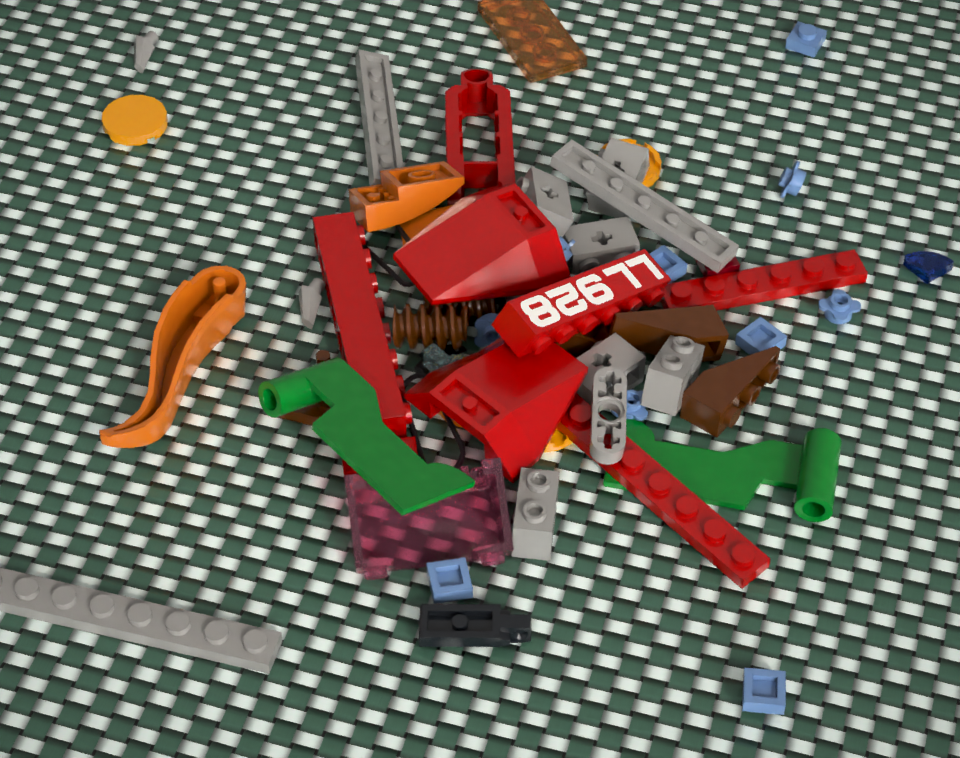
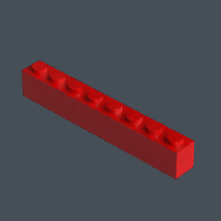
M354 212L312 217L314 244L322 278L325 283L326 295L341 358L376 390L383 423L399 438L407 437L406 424H412L411 407L409 402L402 401V397L405 394L404 380L402 375L395 374V370H398L397 354L395 348L389 349L388 344H391V332L389 323H382L381 320L385 318L382 297H375V294L378 293V283L375 272L369 273L368 270L372 269L369 248L363 249L362 245L366 244L363 225H357Z

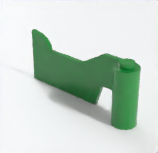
M339 357L264 381L259 386L258 396L260 404L265 413L272 418L324 401L330 409L313 422L312 430L402 516L474 487L475 480L455 467L443 463L427 464L382 421L376 390Z
M626 419V436L706 504L745 510L761 484L796 489L794 511L800 518L806 521L822 522L829 519L833 514L842 441L840 436L830 429L817 428L810 430L804 436L803 445L767 440L721 452L656 441L652 430L647 425L636 419ZM605 472L603 486L627 490L609 473Z

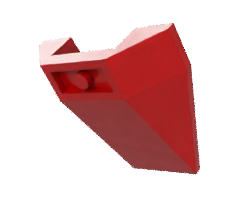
M516 183L492 186L462 197L393 253L394 261L431 305L525 295L571 277L556 227Z
M501 341L430 372L404 394V399L430 419L440 411L444 412L484 444L485 462L510 482L514 483L520 477L521 467L531 468L541 458L586 377L588 367L556 343L551 344L540 354L535 355L532 352L518 358L507 343Z

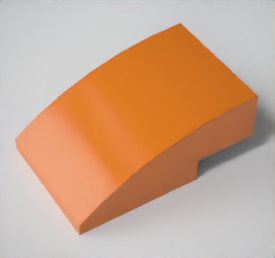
M445 161L380 171L381 184L348 189L350 211L354 212L355 220L360 225H363L367 232L390 228L414 219L438 206L465 183L464 176Z

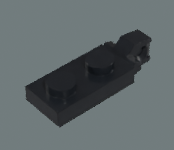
M501 604L420 605L419 647L509 646L510 643L531 642V614H511V611L501 609Z

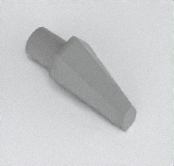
M149 31L144 37L137 35L134 41V67L142 74L155 49L153 45L159 40L158 35L154 31Z
M314 278L309 286L302 285L298 292L302 323L311 330L323 298L320 293L325 288V283L320 278Z

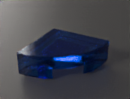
M930 251L907 254L903 262L904 266L926 284L951 271L954 264L952 259Z

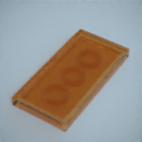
M482 0L478 2V12L530 83L587 67V57L544 0Z

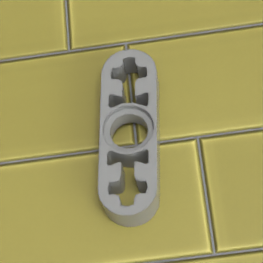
M611 366L602 367L596 371L591 396L590 455L595 461L605 465L615 464L622 459L626 443L627 377L623 371ZM607 382L612 383L614 388L612 396H606ZM608 409L616 412L619 417L608 421L601 418L598 413ZM605 434H611L612 449L605 448L603 443Z

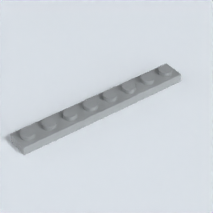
M0 568L1 612L270 674L282 644V633L279 631Z

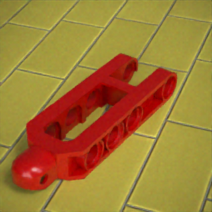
M464 70L461 72V85H454L445 91L446 163L463 175L465 182L453 195L447 198V206L454 205L464 197V189L489 188L515 183L510 91L501 85L493 84V73L489 70ZM467 116H488L493 119L495 161H464L462 119Z

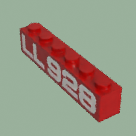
M642 249L508 301L491 325L518 358L532 352L537 355L553 343L557 342L561 345L577 333L585 335L601 323L605 326L611 324L615 313L635 312L645 305L648 307L654 306L664 297L663 289L671 279L646 249Z

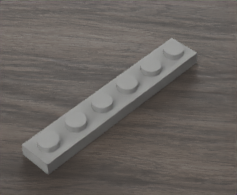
M359 49L355 57L369 185L371 186L381 184L380 171L402 168L404 166L389 56Z
M571 139L552 155L551 167L716 273L736 256L739 248L738 244Z

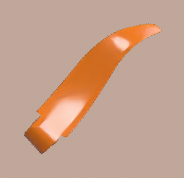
M229 266L205 268L198 272L190 281L184 280L173 292L164 306L154 330L150 355L148 392L141 407L124 423L112 428L99 430L102 444L116 448L142 447L160 440L170 429L181 400L197 368L212 349L231 332L232 327L245 316L246 280L239 270Z

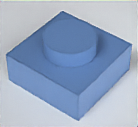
M798 21L786 39L785 48L814 58L825 42L827 30Z
M665 245L649 253L670 277L671 281L668 284L687 273L688 264Z
M759 317L736 334L735 344L751 355L774 346L782 349L786 346L787 335L762 317Z
M465 557L426 563L433 604L473 598V587Z
M744 667L742 711L784 715L786 707V671Z

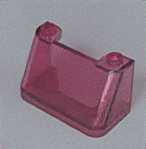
M501 458L481 460V467L470 469V473L468 466H461L459 470L475 480L474 487L403 516L359 474L344 475L343 491L355 572L364 574L365 580H377L388 577L387 572L423 568L429 562L463 557L466 558V562L481 561L482 566L505 563V556L512 554L514 548Z

